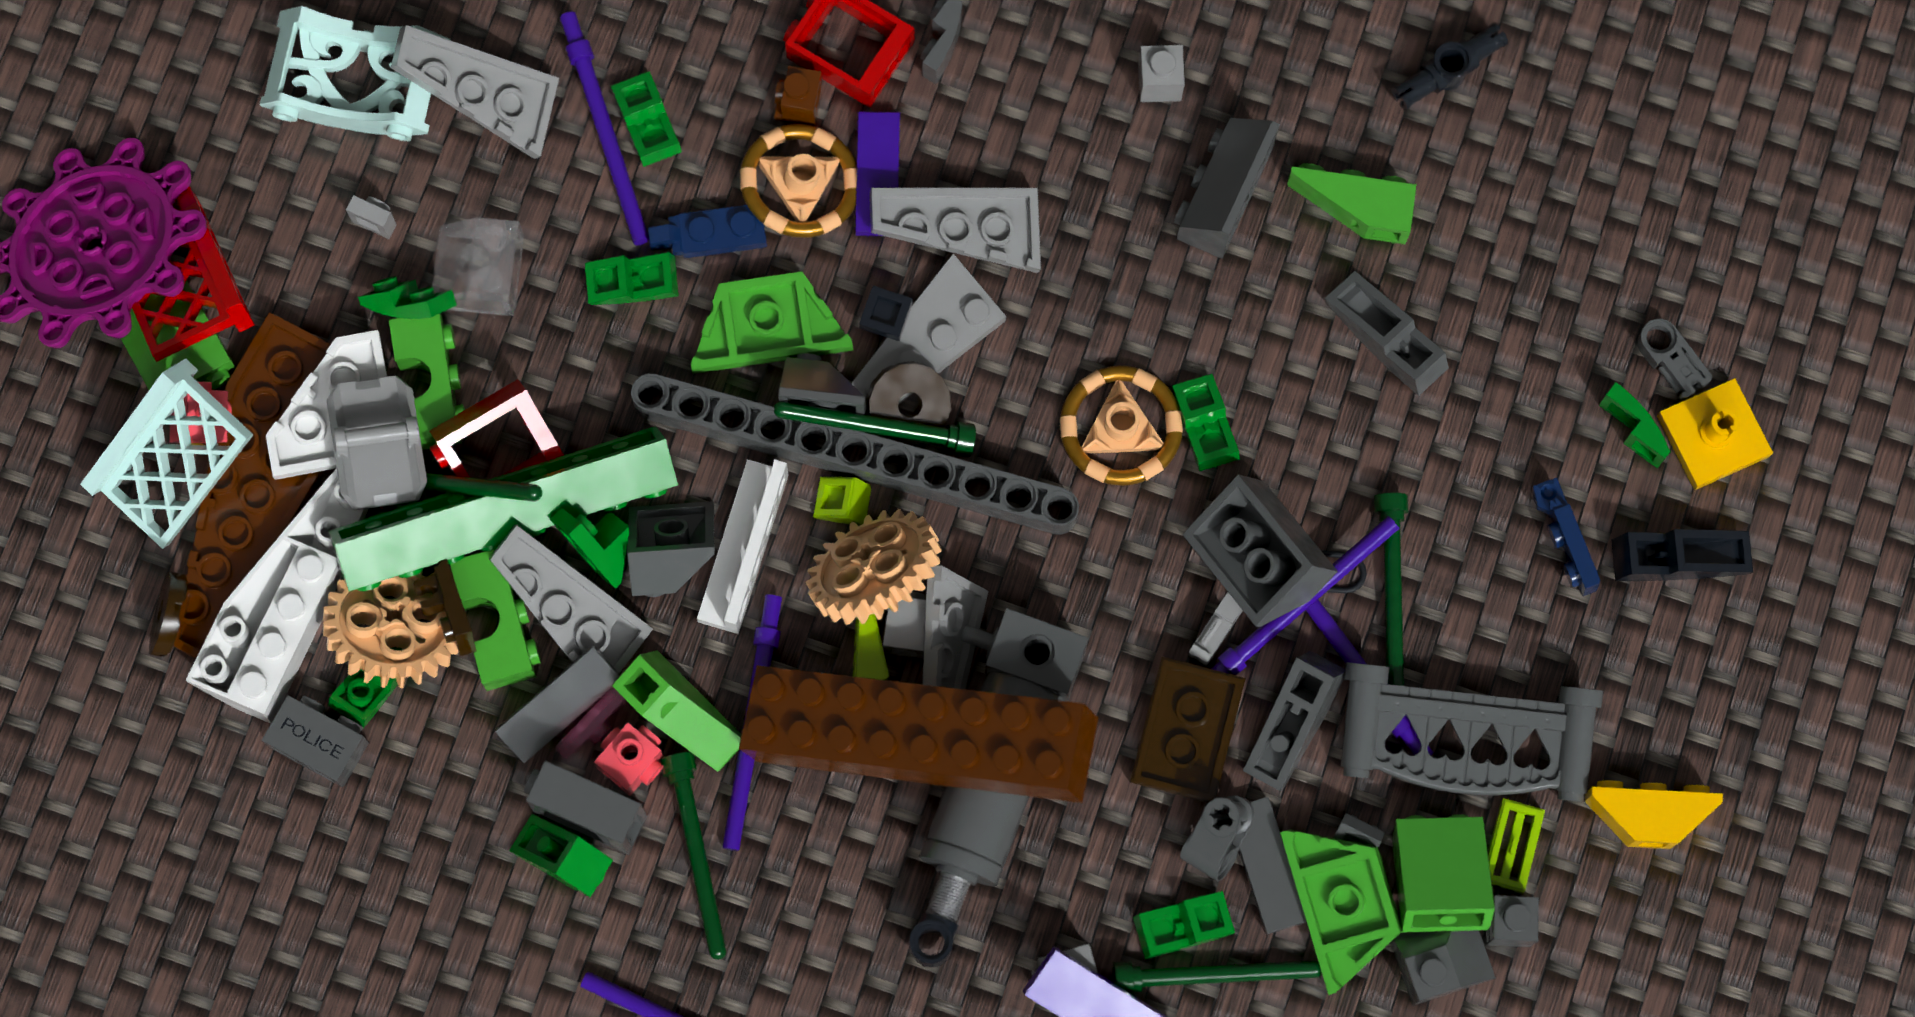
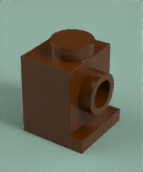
M788 66L786 79H778L775 93V103L777 105L774 120L811 126L816 125L822 93L821 71Z

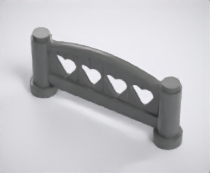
M1346 662L1344 680H1350L1341 757L1344 776L1369 778L1370 770L1378 769L1391 776L1420 786L1452 793L1510 795L1551 788L1558 790L1557 799L1583 802L1584 793L1587 794L1596 707L1602 708L1604 691L1560 686L1559 702L1552 703L1389 685V667ZM1405 715L1421 745L1419 752L1412 756L1407 755L1403 750L1392 754L1385 748L1386 738ZM1448 720L1463 747V755L1457 760L1449 759L1446 754L1440 758H1433L1428 753L1429 743ZM1492 724L1506 752V759L1499 765L1492 764L1489 759L1482 763H1476L1471 758V749ZM1534 729L1549 757L1548 765L1541 770L1534 768L1532 764L1520 768L1516 766L1513 760L1515 752Z

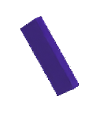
M858 112L856 236H882L871 233L870 190L871 188H899L900 113Z

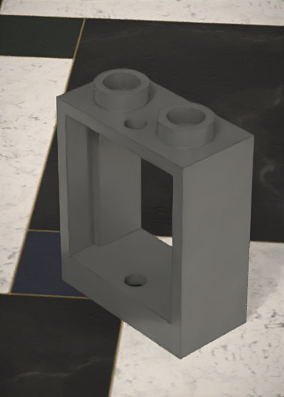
M547 761L544 762L541 770L534 769L524 788V793L529 794L526 801L535 814L626 855L630 854L647 818L640 803Z

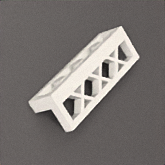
M747 459L697 616L698 623L739 634L789 475L787 463L774 459L773 466Z

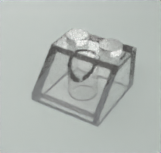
M476 217L440 226L432 286L435 292L452 289L457 306L448 310L514 316L524 234L519 221Z

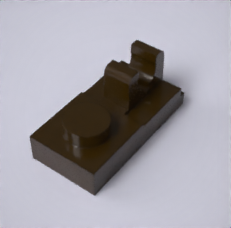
M446 559L439 562L440 566L434 567L435 574L414 581V588L417 596L426 593L433 594L432 598L420 602L424 616L446 612L447 616L439 619L446 643L455 641L461 657L476 652V646L458 589Z

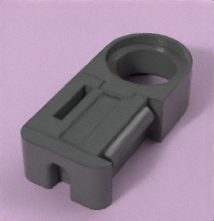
M1653 319L1643 327L1637 339L1638 348L1653 369L1658 366L1660 367L1658 370L1676 394H1680L1676 399L1677 401L1683 402L1709 384L1712 380L1711 373L1670 321ZM1654 329L1664 331L1669 337V346L1664 350L1653 349L1647 342V333Z

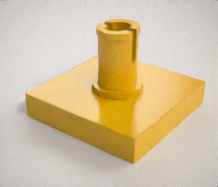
M1735 378L1664 409L1657 415L1694 490L1762 461L1773 454Z

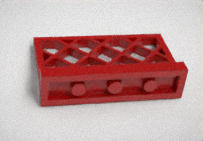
M191 186L178 196L173 208L178 211H201L206 217L207 231L201 239L180 245L191 248L184 263L170 261V263L182 271L184 285L189 275L204 278L197 294L182 291L174 297H168L152 292L145 294L141 300L135 302L132 306L156 362L233 325L236 326L239 333L255 325L204 209ZM150 294L165 297L158 313L143 309ZM176 300L191 303L184 319L169 315ZM202 306L216 308L220 314L205 323L195 321ZM164 324L178 327L173 338L158 344L156 338Z

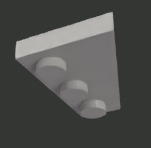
M936 565L931 567L935 576L927 579L923 685L965 689L975 646L963 642L961 636L967 625L980 629L988 591L953 571Z

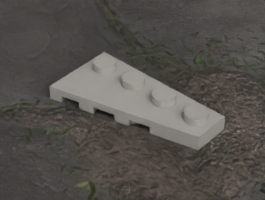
M407 25L400 28L391 64L393 70L534 159L541 157L559 81L558 77Z
M871 188L870 190L871 233L1039 273L1041 270L1038 188Z
M953 254L912 305L900 341L887 338L851 384L865 396L866 404V397L871 382L883 369L891 365L914 361L931 367L939 374L1006 321V316ZM913 393L904 394L899 399L898 405Z
M517 525L512 527L489 557L491 563L571 662H574L594 645L620 673L653 630L644 621Z

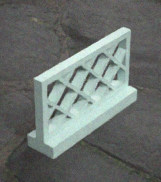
M186 358L162 372L80 484L92 496L102 491L162 549L173 541L253 436L241 422L193 378L198 369ZM187 393L199 403L201 416H186L184 397ZM164 424L177 425L180 444L165 443ZM188 425H203L206 445H192ZM215 426H223L236 438L231 446H218ZM143 452L156 453L159 472H145ZM167 453H182L185 473L171 472ZM194 454H208L210 474L197 473ZM123 480H135L138 499H131L118 487ZM147 481H161L164 500H150ZM173 482H187L190 496L189 501H176ZM152 509H166L169 527L166 531L154 521Z

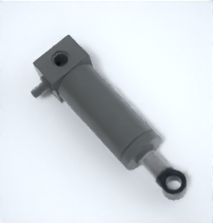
M1007 608L1001 625L996 628L994 634L967 625L961 636L963 642L988 650L985 680L981 688L982 692L1059 701L1069 700L1086 653L1089 639L1088 637ZM1038 653L1044 656L1047 661L1040 665H1034L1028 662L1025 657L1029 654ZM945 786L926 836V841L919 855L922 861L936 867L935 871L940 873V877L938 878L937 886H935L934 895L930 898L931 901H929L930 904H928L927 912L921 913L918 924L910 934L909 947L911 955L917 963L924 967L933 968L941 966L948 961L952 954L953 941L959 927L956 924V920L961 906H963L962 903L965 900L963 897H966L965 894H967L968 886H975L977 883L993 887L997 886L1003 871L1002 868H1004L1030 796ZM926 933H937L942 937L944 947L939 953L928 955L919 948V940Z

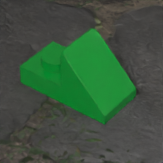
M563 508L549 519L596 574L615 589L621 584L629 536V527L625 522L610 512L593 526L581 513L574 518Z

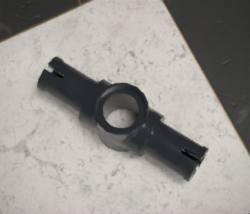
M1493 22L1489 27L1467 41L1461 39L1458 42L1442 44L1436 50L1434 57L1420 66L1418 73L1398 86L1391 88L1395 100L1402 99V102L1399 103L1400 107L1406 111L1410 106L1433 91L1438 94L1443 90L1451 91L1457 89L1463 83L1466 75L1480 66L1481 60L1501 47L1508 45L1505 33H1497L1501 29L1500 26ZM1450 60L1456 63L1460 70L1457 72L1445 71L1440 62Z

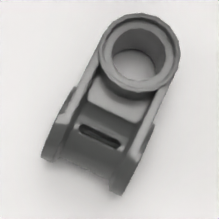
M1239 795L1215 798L1206 805L1194 831L1186 840L1180 858L1214 880L1221 881L1232 868L1237 858L1238 850L1253 824L1255 816L1251 803ZM1230 808L1229 814L1225 813V809ZM1229 817L1233 819V823H1227L1229 821Z

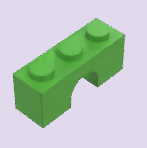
M441 314L422 319H390L389 325L394 360L400 371L422 369L430 373L432 377L428 390L420 397L414 398L422 450L430 449L429 447L436 444L429 431L465 410L463 404L457 405L455 390L462 389L458 364L451 365L449 349L456 348L452 324L444 323ZM462 439L453 445L462 444Z
M495 550L463 557L460 561L450 564L464 609L469 610L480 606H487L497 610L500 615L496 631L488 638L475 641L476 652H474L481 682L486 691L537 677L534 665L541 663L535 639L527 640L523 624L530 623L526 605L521 599H515L512 587L489 560V557Z

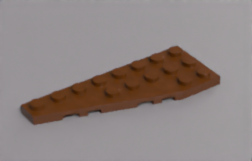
M271 312L267 315L226 384L225 391H228V401L231 404L232 415L253 436L200 504L195 526L197 531L193 549L190 550L187 562L186 599L181 605L179 614L181 622L173 645L174 648L194 659L197 658L223 603L303 509L325 472L324 470L277 480L273 477L266 434L275 421L278 422L291 404L293 396L309 374L313 373L327 354L326 351L331 344ZM227 431V442L218 443V446H231L236 438ZM209 463V467H208L207 474H210V472H211L210 463Z

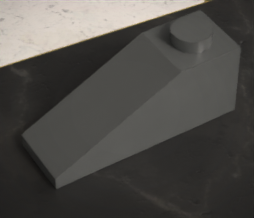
M1312 651L1296 658L1245 765L1244 772L1279 791L1284 789L1332 706L1345 678L1344 668Z

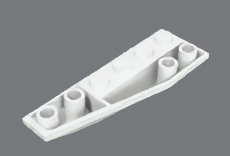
M337 468L223 603L186 678V681L229 706L270 724L281 708L321 624L324 606H328L329 592H335L337 581L342 576L328 531L364 520L369 508L353 510L340 492Z

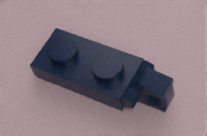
M747 205L678 214V216L669 217V224L648 228L649 243L652 251L672 248L673 255H684V259L767 247L765 227L753 215Z
M1553 478L1533 486L1532 491L1537 510L1548 514V517L1552 519L1553 523L1547 525L1552 542L1556 549L1563 547L1569 561L1564 563L1563 567L1571 587L1579 586L1582 596L1596 592L1601 580L1558 479Z

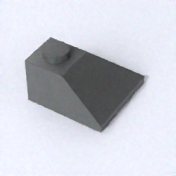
M807 353L797 354L796 358L786 357L779 387V402L784 401L866 415L865 396L829 362L821 361L822 358L820 356Z
M714 501L629 507L627 554L632 596L658 597L663 594L676 593L715 554Z
M1479 930L1401 932L1390 942L1412 1006L1496 978Z

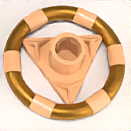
M805 124L784 125L759 136L750 146L743 158L740 169V187L748 208L763 225L787 236L800 238L824 235L841 226L853 212L856 206L857 163L850 150L841 140L820 127ZM800 139L811 141L830 151L835 157H812L808 154L782 157L763 156V154L787 140ZM758 163L795 221H790L770 210L761 200L757 191L756 168ZM840 163L844 176V195L840 204L830 213L815 221L807 222Z
M1130 366L1102 368L1080 380L1067 396L1060 416L1061 439L1070 459L1084 474L1102 483L1111 485L1141 483L1162 472L1177 453L1183 433L1181 411L1171 390L1158 377L1140 368ZM1122 381L1132 382L1152 392L1160 401L1165 411L1167 435L1164 444ZM1115 382L1081 447L1077 439L1076 418L1080 404L1090 393L1106 383ZM1160 450L1156 456L1137 468L1130 470L1111 469L1087 455L1091 453Z

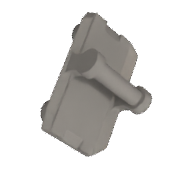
M397 376L380 377L379 379L359 382H345L336 385L327 399V408L341 495L353 510L419 501L426 486L427 477L412 388Z

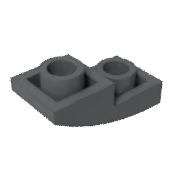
M939 0L930 15V18L933 19L932 35L939 40L931 39L923 50L920 59L923 60V77L935 85L944 74L956 48L962 20V0Z

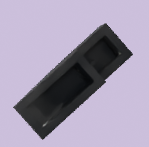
M1673 529L1667 533L1627 532L1611 539L1615 581L1687 580L1753 573L1749 531Z

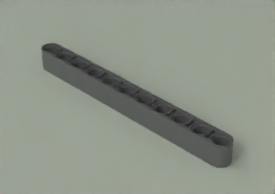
M648 373L641 375L632 385L631 396L636 412L642 418L652 422L848 477H856L862 481L1051 534L1062 535L1068 533L1074 528L1078 519V499L1071 491L1065 488L861 431L778 418L774 414V407L657 374ZM651 389L658 390L663 394L661 400L654 405H646L640 401L643 393ZM689 401H698L703 405L702 411L693 417L684 415L681 409ZM730 412H738L744 417L742 424L735 428H728L721 421ZM776 423L783 426L785 432L777 439H768L763 436V429L769 424ZM810 435H819L826 441L825 445L817 451L806 449L802 443ZM852 446H859L867 453L865 458L859 462H850L844 458L843 454L845 450ZM896 457L903 459L908 466L902 473L892 474L884 468V464L889 459ZM941 469L948 475V479L941 485H932L927 482L925 475L930 470ZM980 480L987 484L989 491L984 496L974 497L966 491V486L971 481ZM1013 492H1023L1029 497L1030 503L1021 509L1014 508L1007 502V497ZM1062 503L1070 509L1071 515L1064 520H1056L1049 515L1048 508L1052 504Z

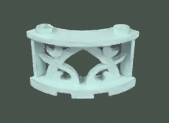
M304 6L280 11L277 23L280 32L265 94L261 97L260 106L273 110L272 115L283 121L296 122L297 118L321 125L387 135L401 141H410L412 135L428 134L429 125L424 122L431 93L398 72H390L381 66L384 57L394 56L399 31L403 26L375 25L374 32L372 33L368 30H353V21L326 15ZM412 25V26H410V27L419 29V30H421V31H424V32H427V33H430V34H433V35H436V36H439V37H442V38H445V39H448V40L451 41V39L446 38V37H444V36H442V35H439V34H437V33H435V32H432V31H430V30H428V29H425V28H423V27H421V26H418V25ZM296 34L300 35L304 58L291 57ZM338 46L342 48V55L339 58L321 60L320 56L332 59L328 53L329 47ZM360 51L367 52L374 72L386 82L369 96L350 104L335 89L326 72L343 70L356 60ZM288 69L309 71L311 76L300 75L292 80V84L295 87L304 86L307 88L305 96L296 98L282 93ZM401 86L408 88L406 100L402 93L398 91ZM323 98H325L326 101H327L332 107L320 105V103L322 102ZM397 103L404 104L403 114L392 112L393 107ZM379 108V113H370Z

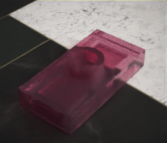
M612 687L558 743L556 753L568 763L588 741L595 746L612 728L607 721L627 700Z

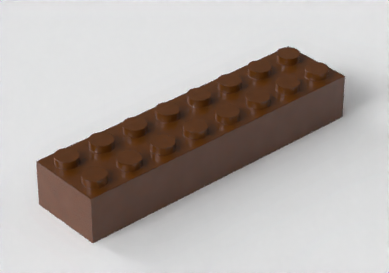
M757 666L739 749L760 763L1083 803L1099 717L1084 703Z

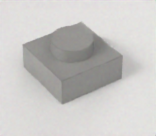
M353 195L346 208L352 223L387 239H390L397 226L392 213L389 212L390 207L376 198L367 197L365 201Z

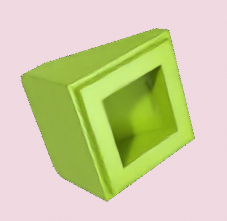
M820 477L813 518L849 525L851 522H855L858 526L864 524L869 506L871 486L856 477Z

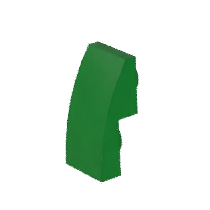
M396 276L373 282L374 290L358 297L360 305L369 310L404 319L431 318L457 306L452 289L435 292L433 286L418 289L415 279L398 282Z
M400 647L390 648V649H392V650H394V651H402V650H405V649H402V648H400ZM359 670L351 676L348 675L329 697L328 706L359 724L364 729L398 684L395 678H390L386 687L383 688L380 684V677L375 675L368 683H364V671Z

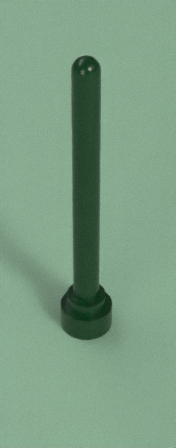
M780 401L774 406V414L778 418L942 444L944 449L950 450L952 455L970 457L975 445L976 427L975 424L957 421L954 425L948 424L946 428L784 401Z
M426 473L427 483L424 490L524 501H538L542 496V489L537 484Z
M1381 493L1374 495V513L1379 515V522H1382L1389 516L1399 527V530L1384 542L1386 667H1389L1388 684L1404 686L1400 522H1404V514L1409 513L1408 495L1404 493Z
M692 752L678 753L660 759V763L663 765L662 774L663 777H668L669 784H674L709 954L713 959L720 960L725 957L727 950L691 780L695 779L693 771L697 770V766Z
M1316 960L1141 969L1140 965L1132 966L1131 961L1113 962V983L1134 995V992H1142V987L1317 978L1322 974L1319 962Z

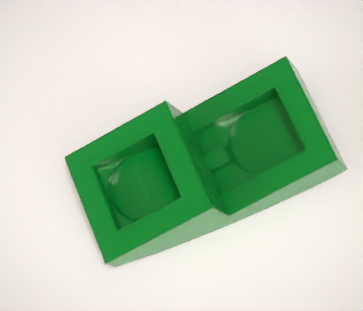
M650 71L611 86L643 167L682 152Z
M670 252L629 259L623 255L585 263L588 303L591 305L642 302L679 296L675 256Z
M1213 374L1172 385L1174 396L1181 411L1182 423L1199 472L1240 460L1239 449L1226 418V408Z
M1616 382L1599 406L1633 430L1623 444L1658 468L1670 453L1666 440L1645 408Z
M1223 891L1184 900L1179 904L1140 913L1133 917L1145 959L1210 942L1235 933Z

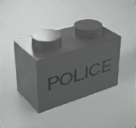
M288 695L261 741L274 751L343 788L369 744L365 737L360 734L363 727L340 715L337 721L323 714L326 707L305 695L302 696L300 701Z

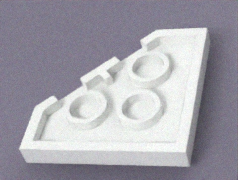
M378 330L336 337L313 373L309 374L293 396L291 404L278 422L275 421L267 432L266 441L272 474L275 480L337 468L327 399L333 388L339 383L387 377Z

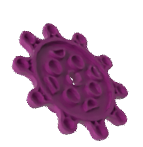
M127 138L117 144L110 159L100 166L87 165L83 155L77 149H65L55 157L53 162L55 180L48 189L39 193H32L22 188L10 191L2 201V208L8 216L16 220V229L10 238L0 242V274L9 273L11 275L9 288L0 295V321L12 324L30 313L41 312L43 318L38 331L39 340L45 346L58 349L64 347L69 342L75 329L88 320H98L102 332L107 336L123 338L129 334L132 328L130 310L133 304L141 300L145 294L155 292L164 296L174 297L181 293L184 288V276L178 267L170 263L171 256L180 245L201 239L207 231L206 217L201 211H178L173 208L175 200L191 184V170L189 166L183 161H174L155 173H145L141 170L145 158L143 144L136 138ZM102 238V248L97 246L94 249L86 250L89 242L93 239Z

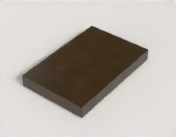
M1161 657L1130 783L1208 803L1214 800L1217 795L1246 678Z

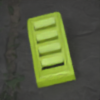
M870 614L865 624H861L856 616L853 677L888 681L889 673L875 614Z

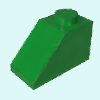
M531 814L509 850L524 861L588 897H591L597 886L601 884L606 871L613 859L579 836Z

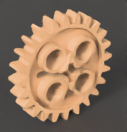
M898 509L889 517L886 510H883L877 520H873L870 515H866L864 524L858 526L855 522H851L848 533L845 534L838 531L835 533L838 539L835 543L823 544L826 554L814 556L813 559L817 566L808 569L811 579L806 581V585L810 589L808 592L809 596L824 617L829 615L833 622H837L842 618L845 624L849 625L857 616L861 624H865L870 614H875L879 620L887 608L897 612L898 602L901 600L912 602L913 598L910 593L913 590H925L922 579L933 578L935 574L931 567L939 565L941 562L937 556L942 551L938 544L939 539L923 516L917 518L913 511L904 516L901 509Z
M423 570L412 577L400 578L396 576L384 580L378 587L368 591H358L356 589L349 592L345 581L339 579L337 581V592H329L328 606H324L323 621H325L323 622V636L327 637V650L336 651V664L349 661L348 674L350 676L362 670L364 671V683H368L375 675L380 677V684L383 688L386 687L390 678H395L398 686L404 688L405 677L411 676L414 682L419 685L422 682V672L425 671L435 678L438 673V664L444 667L450 666L451 654H458V649L455 641L446 643L439 619L446 617V612L424 616L420 602L432 598L433 594L426 593L417 596L414 588V581L424 578L422 576ZM386 596H392V597H395L396 599H386V598H384V597H386ZM420 619H427V620H429V621H431V622L425 623V622H420V621H418V620H420ZM358 624H366V625H368V626H370V627L364 628V627H359V626H356V625H358ZM400 647V648L405 649V650H402V651H394V650H392V649H390V648Z

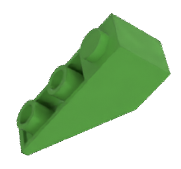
M1301 164L1299 167H1291L1287 185L1364 239L1406 244L1411 232L1417 184L1407 183L1406 179L1398 176H1384L1382 179L1365 177L1363 172L1356 170H1343L1340 173L1324 171L1323 167L1315 164Z
M658 650L640 654L612 685L641 716L717 772L739 750L742 734Z

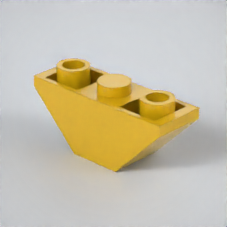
M1605 780L1598 781L1597 787H1591L1587 794L1585 793V803L1627 847L1673 848L1723 802V793H1710V787L1704 785L1684 786V791H1667V785L1663 783L1640 784V789L1623 788V782Z

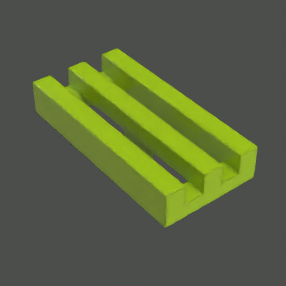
M1505 798L1501 800L1488 850L1492 885L1503 890H1512L1514 893L1521 895L1525 893L1545 813L1544 809ZM1509 810H1512L1516 814L1499 877L1493 875ZM1526 814L1533 816L1517 881H1513L1509 877Z

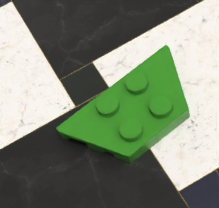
M802 271L719 283L712 301L713 306L710 315L707 317L702 330V337L695 357L693 356L691 362L692 373L696 374L785 361L786 357L796 358L797 354L801 353L819 356L853 351V343L849 335L845 334L825 302L818 297L814 287Z
M1289 829L1280 832L1328 995L1334 994L1402 932L1401 923L1377 846Z

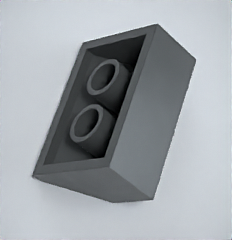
M1230 118L1225 130L1216 129L1207 150L1212 152L1213 156L1208 166L1200 164L1191 183V187L1197 189L1191 203L1183 200L1175 217L1174 223L1180 225L1177 236L1178 240L1223 259L1272 153L1280 126L1279 123L1269 120Z
M1239 474L1182 534L1256 627H1261L1309 602L1338 572L1263 480Z

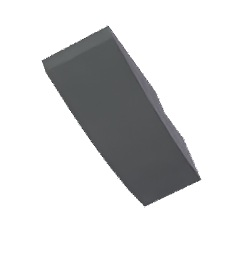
M1356 271L1325 298L1329 307L1352 333L1418 396L1449 369L1446 352L1415 327L1413 318Z

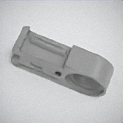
M1227 592L1189 651L1188 655L1204 666L1208 665L1243 611L1229 592Z

